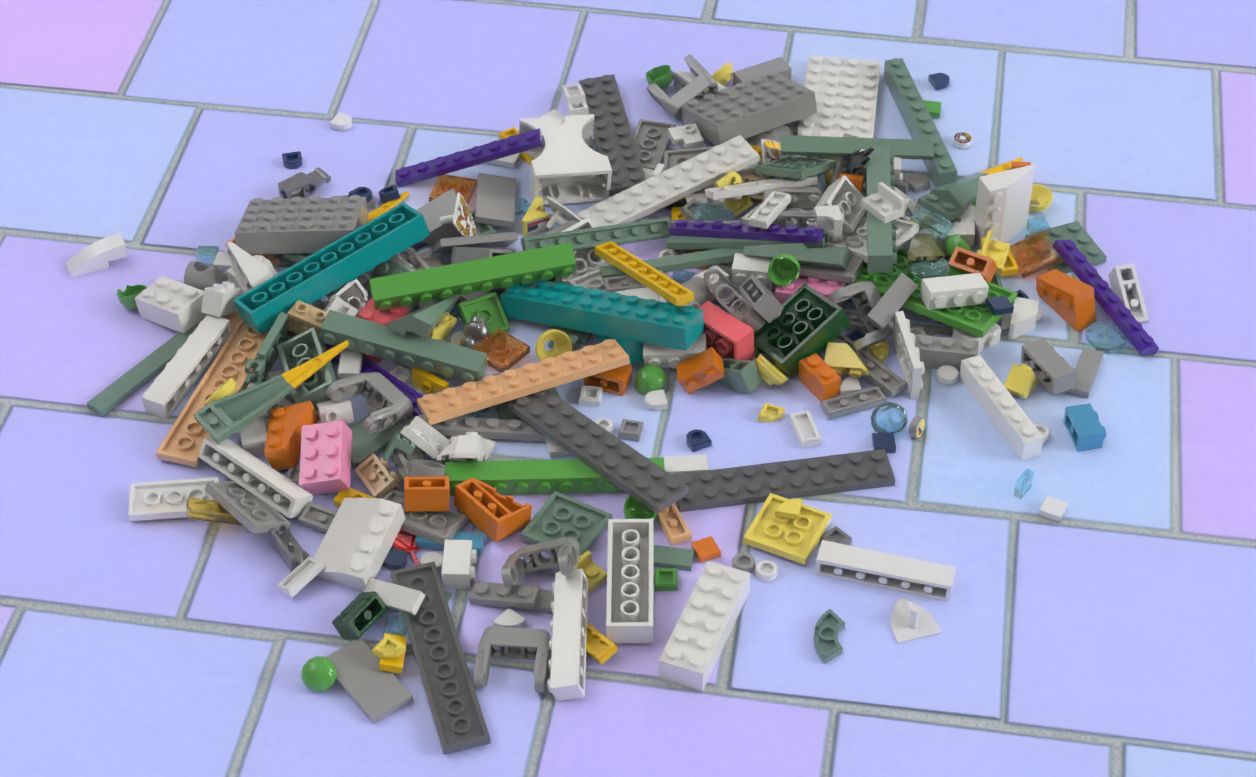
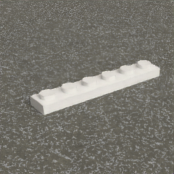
M818 176L806 177L805 181H794V178H775L705 189V197L712 199L713 202H723L724 198L736 200L741 199L744 195L757 197L759 193H764L768 189L811 187V185L818 184Z

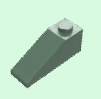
M722 358L725 377L717 380L720 384L735 392L750 394L756 391L757 387L763 382L754 361Z

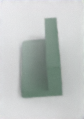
M396 429L384 450L383 460L387 462L395 447L411 455L415 449V443L401 434L399 429Z

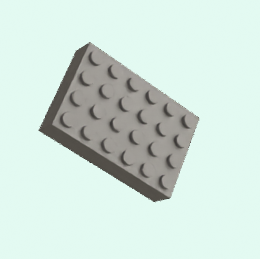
M769 72L766 76L752 78L749 82L738 83L735 87L721 89L718 93L706 94L698 100H689L686 104L681 105L684 126L696 124L701 136L718 146L739 135L746 139L817 113L814 91L777 72Z
M352 195L350 197L331 196L330 198L314 196L303 199L302 197H293L291 199L275 197L267 200L254 198L250 200L235 231L236 245L250 255L315 253L367 223L369 217L366 197Z

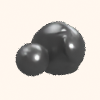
M472 317L463 329L465 338L460 343L463 347L474 349L476 341L488 338L489 328L486 325V320L482 317Z

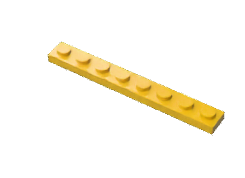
M611 241L594 246L596 255L675 306H685L687 303L695 301L692 291Z

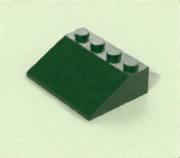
M807 284L800 287L782 304L784 309L777 319L772 320L770 323L765 320L763 326L754 332V347L790 379L798 374L800 360L815 353L819 355L827 347L828 342L832 343L851 325L843 308Z

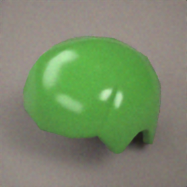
M670 65L657 66L645 74L649 85L654 83L661 89L669 86L674 79Z
M958 234L952 235L946 241V251L950 258L956 246L972 251Z
M779 254L771 260L767 275L770 281L777 286H789L800 274V264L790 254Z
M141 284L127 285L125 291L117 290V297L125 308L135 310L138 309L135 297L147 287Z
M647 365L640 368L636 373L634 386L638 392L646 395L650 391L664 389L667 376L664 370L658 366Z
M629 495L623 509L625 519L655 520V512Z
M315 656L308 659L303 665L301 678L309 690L323 692L334 684L338 672L333 661L323 656Z

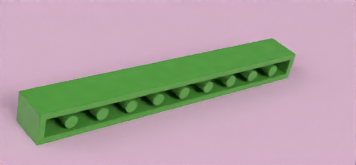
M570 242L369 279L375 310H388L395 306L404 307L417 302L427 303L433 299H448L455 295H469L477 291L486 292L498 287L508 288L515 284H529L536 280L545 281L558 276L568 277L576 273V260Z
M664 457L648 458L664 469ZM579 459L445 462V476H449L450 496H455L456 485L471 478L496 488V492L501 495L552 494L554 491L561 494L625 492Z

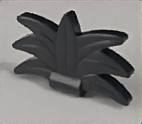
M874 148L860 149L853 152L851 156H845L848 163L842 165L845 169L842 173L855 175L857 170L866 169L864 164L871 159L869 155L874 151Z

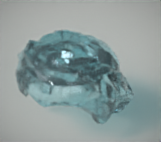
M941 258L936 263L932 260L914 263L911 265L909 272L922 281L925 278L948 276L950 268L948 262Z

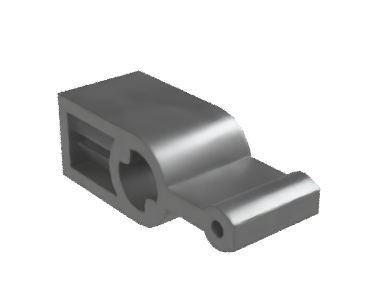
M320 167L315 168L314 171L308 174L304 172L297 173L278 183L279 195L283 199H291L293 197L307 198L316 192L318 186L329 183L331 176Z

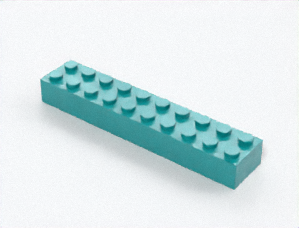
M404 202L233 299L241 320L258 334L268 331L275 323L280 312L287 314L298 300L309 305L320 301L325 295L337 291L344 284L354 281L358 276L371 271L375 266L382 262H387L394 255L404 252L415 243L421 242L430 235L424 216Z
M536 280L529 284H515L508 287L501 294L502 308L506 317L687 351L704 332L703 309L693 306H675L671 302L665 303L655 299H643L638 296L621 295L617 292L610 293L600 289H588L583 286L566 285L562 282L555 283L548 280Z

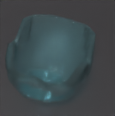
M893 402L880 404L873 410L871 416V425L875 432L878 433L893 432L896 434L904 429L908 422L905 408Z

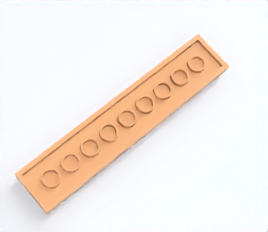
M240 318L156 451L157 459L197 468L202 460L198 456L203 440L211 436L199 425L193 414L205 407L204 402L230 377L237 383L236 393L245 389L246 363L249 359L255 358L270 329L258 334ZM251 368L250 373H255V368Z
M607 339L602 343L593 346L588 345L580 350L568 351L556 357H548L537 363H528L523 367L514 370L509 369L494 376L489 375L479 381H470L455 388H446L435 394H426L422 398L417 399V404L429 425L618 368L630 364V359L615 339Z

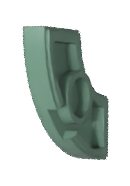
M831 609L827 610L819 618L814 631V648L824 664L843 652V647L838 642V635L845 628V622Z

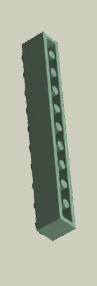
M903 58L885 60L883 79L911 138L916 140H933L934 159L922 161L935 188L956 181L957 169Z
M873 147L874 151L869 155L871 159L866 163L867 197L877 193V184L879 182H883L895 191L894 155H890V147ZM867 211L868 273H892L893 264H897L896 219L883 223L869 211Z

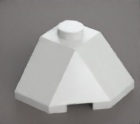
M356 278L354 281L344 284L337 291L330 294L318 307L324 311L332 298L338 296L360 312L366 305V301H368V293Z
M465 432V435L456 437L437 455L436 461L441 464H445V462L483 461L484 439L477 432Z

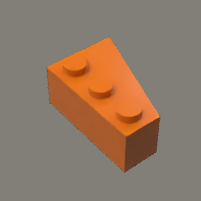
M1057 269L1036 277L1037 295L1076 332L1097 324L1094 287Z
M311 401L270 410L264 454L274 470L279 471L295 466L301 452L302 426L318 424L320 418Z
M475 478L455 486L454 506L462 514L467 515L468 519L494 542H498L524 529L530 522L532 506L527 503L522 505L514 501L513 496L507 495L505 497L497 493L496 488Z

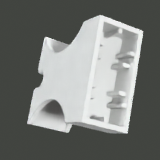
M594 114L564 116L561 125L553 124L550 117L519 119L518 134L540 128L543 137V146L523 152L535 158L531 161L529 188L532 202L535 197L543 198V205H549L546 196L551 197L560 204L598 202L610 197L609 189L611 187L612 168L608 156L590 148L592 147Z

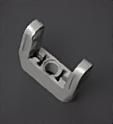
M691 54L687 55L684 61L696 78L671 98L657 84L652 83L646 87L654 100L668 114L678 120L683 119L681 105L686 104L689 100L703 98L706 94H715L719 88L709 72Z
M780 187L765 190L763 202L773 191L790 195L795 193L800 198L797 201L791 200L786 207L814 208L823 193L815 187ZM817 194L819 200L811 201L809 195ZM783 210L772 224L786 227L789 226L786 220L794 218L797 220L795 225L805 228L811 226L806 221L809 218L814 219V212Z
M712 268L705 272L704 281L714 291L718 302L739 321L754 329V332L759 330L765 323V319L752 308L738 287L717 269ZM711 274L719 275V280L716 283L708 281ZM724 288L729 290L728 296L723 295Z
M859 281L828 295L829 299L835 304L852 298L869 332L865 337L853 341L852 344L856 351L876 344L893 334V319L890 320L882 331L866 319L870 311L882 298L874 283Z
M379 372L358 373L337 380L326 391V395L335 402L362 394L372 403L378 411L372 412L363 423V429L369 434H375L396 426L413 413V404L410 399Z
M564 537L518 549L507 558L501 569L505 587L518 585L526 572L558 565L562 575L573 573L579 562L580 547L578 541L573 537ZM541 552H548L551 558H545Z
M486 627L478 645L473 678L474 688L484 689L487 686L491 658L535 660L533 674L535 677L534 689L535 692L545 693L549 669L548 661L550 659V634L543 629Z

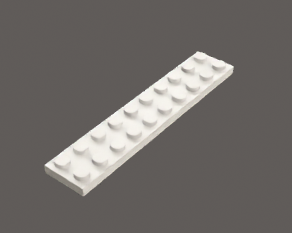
M739 135L575 215L581 220L590 217L596 227L634 222L715 183L724 177L726 172H738L759 162L760 156Z

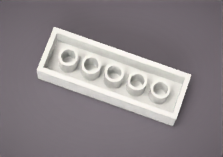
M608 519L606 635L613 643H654L653 519Z
M707 561L658 660L659 679L703 692L748 597L751 573Z

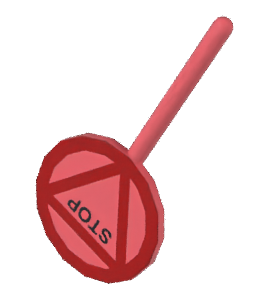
M399 530L392 547L409 552L415 565H420L414 553L420 549V547L415 546L416 535Z

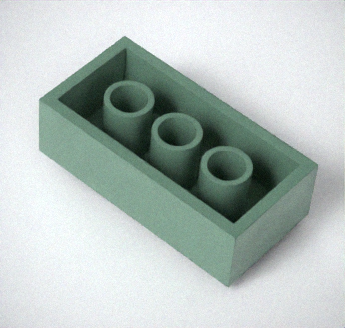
M314 327L277 346L285 372L327 351L325 342L321 341V336ZM331 360L291 391L296 404L311 401L315 410L318 411L316 403L331 400L326 395V391L333 382L337 381Z

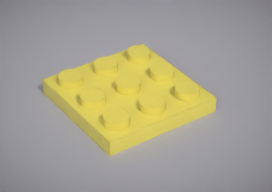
M770 493L744 535L743 543L806 565L820 537L828 527L832 514L802 504L798 520L776 516L778 507L790 499Z

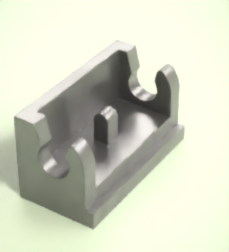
M285 524L283 534L279 535L277 529L272 528L270 529L272 547L290 572H292L309 554L301 548L291 534L290 528Z

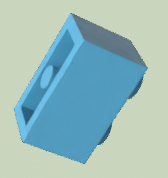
M1091 404L1066 407L1063 423L1077 452L1102 448L1103 440L1106 438V430L1104 426H1101L1098 413L1093 410Z

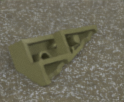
M917 233L912 237L908 251V260H950L946 249L933 234Z

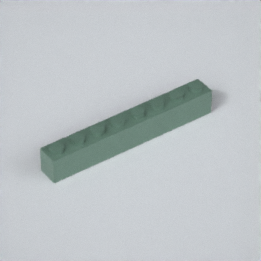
M329 310L320 327L321 341L327 344L337 346L344 341H348L349 346L346 347L348 350L376 356L387 361H394L408 367L412 366L427 372L444 375L448 378H455L464 382L479 381L487 369V353L430 337L425 339L412 332H407L403 336L387 328L386 325Z

